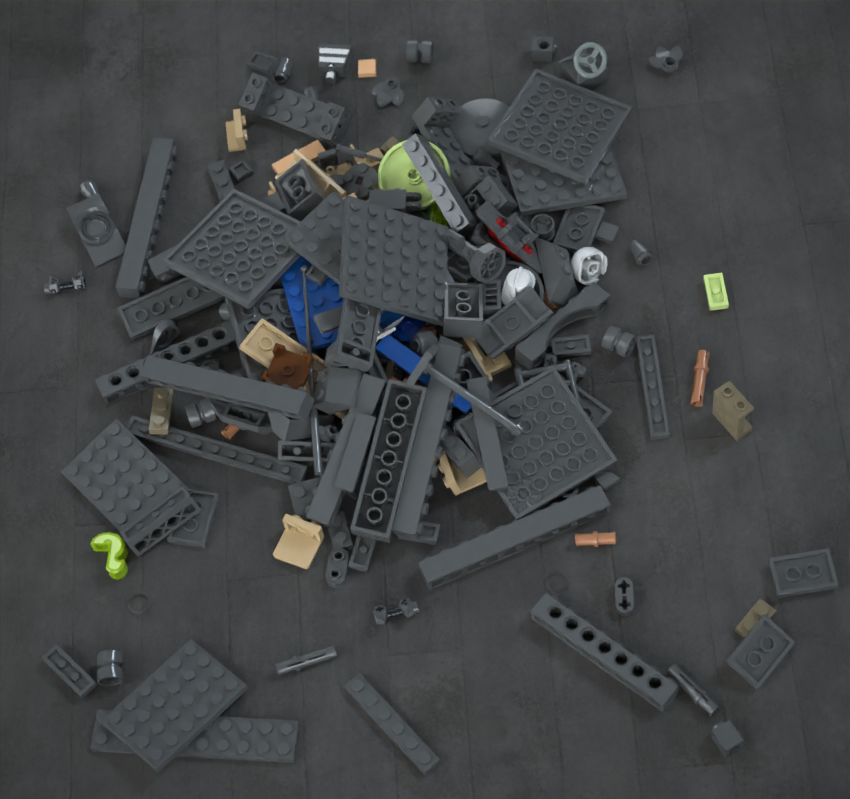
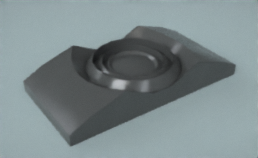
M99 193L66 208L95 268L124 255L125 243Z

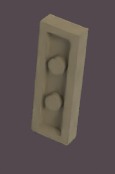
M154 388L149 434H169L174 389Z

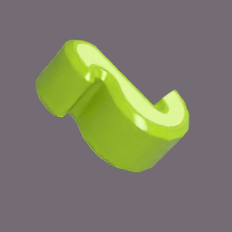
M111 532L95 536L90 544L94 551L108 552L106 570L109 572L110 577L115 580L125 577L128 571V566L125 562L128 549L124 539L120 535Z

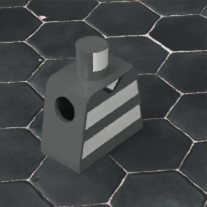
M319 44V70L321 76L325 77V81L333 84L336 78L346 77L353 60L352 46Z

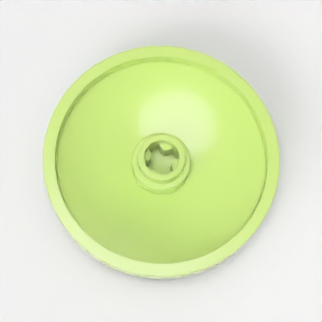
M402 141L393 146L381 160L378 169L379 188L383 190L399 188L406 189V192H418L422 197L416 203L421 204V210H424L434 205L436 201L402 146L405 141ZM429 142L450 177V167L447 158L436 145Z

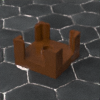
M276 343L273 348L274 356L269 369L263 373V382L268 380L278 386L285 384L295 390H298V388L303 389L314 363L313 356L307 353H303L302 356L288 351L284 345Z

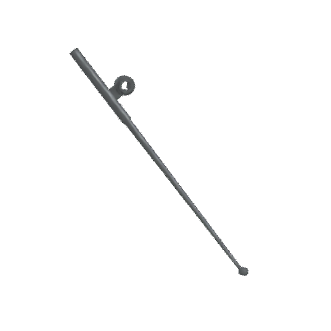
M303 265L300 270L303 274L307 354L312 355L305 271L308 270V267ZM313 366L309 373L310 396L312 398L315 392ZM312 406L310 417L315 475H321L320 438L325 442H331L335 439L338 430L334 425L319 426L318 409Z

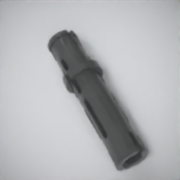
M331 645L330 647L298 657L294 655L292 659L275 663L280 676L294 670L298 672L301 671V668L334 657L336 658L337 654L334 645ZM321 654H325L324 656H321V657H318V658H315V659H312V660H308L309 658H312V657H315V656H318V655H321ZM305 660L302 663L287 667V665Z
M677 664L672 665L668 669L667 674L710 717L719 711L720 706L708 696V692L700 689Z

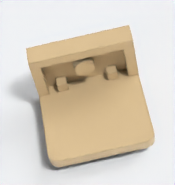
M443 451L442 457L439 459L440 461L437 462L441 473L445 474V477L442 479L446 488L450 487L455 496L487 482L482 467L467 479L449 459L445 451Z
M285 514L283 518L285 530L273 555L276 559L308 569L325 537L322 527L317 522L305 521L298 515L291 516Z

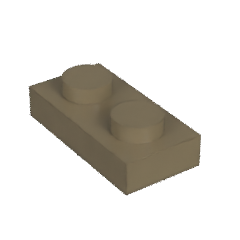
M759 599L735 628V632L745 637L762 615L765 614L769 619H772L777 610Z

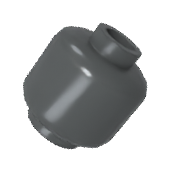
M431 331L415 333L410 341V349L418 356L423 357L425 352L434 343L438 344L439 340Z

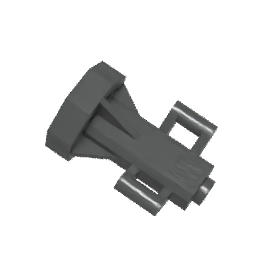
M449 229L447 231L448 248L467 259L470 266V276L485 284L499 277L506 264V256L503 249L491 243L475 246L473 241L470 239L466 241L462 235L454 230Z

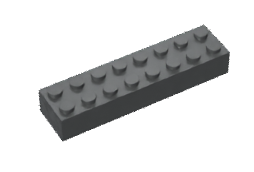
M388 380L350 528L351 534L390 543L393 533L392 528L427 387L418 385L411 387L405 382Z

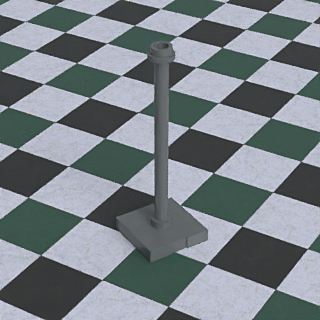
M434 343L425 352L406 383L413 387L423 373L426 375L430 374L513 431L511 434L518 437L524 428L521 425L522 423H514L432 367L431 361L440 349Z

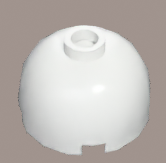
M583 247L573 255L570 264L574 278L584 285H591L593 282L597 283L600 280L597 277L601 273L604 275L608 261L603 252L598 249Z

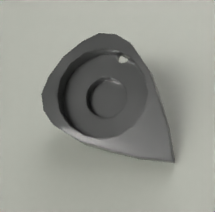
M164 319L156 323L150 355L166 349L178 338L180 329L171 319Z

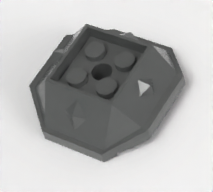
M243 368L229 373L231 375L238 373L246 378ZM216 399L211 400V408L220 420L226 424L262 435L273 432L268 412Z

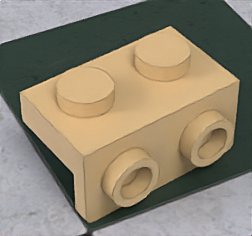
M234 109V121L226 122L229 152L246 150V140H248L247 130H244V126H247L246 117L241 114L240 109Z

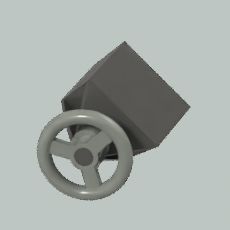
M584 43L576 52L559 61V74L568 82L588 90H593L608 81L606 52L597 43ZM599 52L601 54L602 60L597 56Z

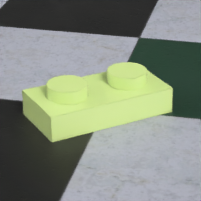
M723 273L704 275L703 280L709 310L729 308Z

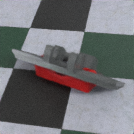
M488 201L481 205L475 212L488 226V233L517 262H524L540 275L542 270L538 251L532 243L539 234H535L517 216L516 212L507 218ZM515 225L525 234L524 237L519 238L512 231Z

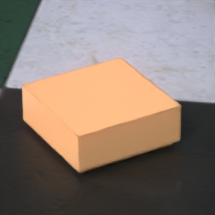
M376 59L358 60L359 78L376 77Z

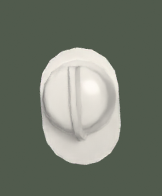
M523 267L510 271L502 290L501 298L503 304L507 305L530 286L534 289V274Z

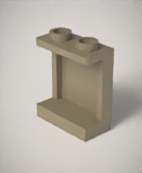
M728 381L714 391L712 414L738 441L752 431V426L745 419V416L751 413L754 407Z

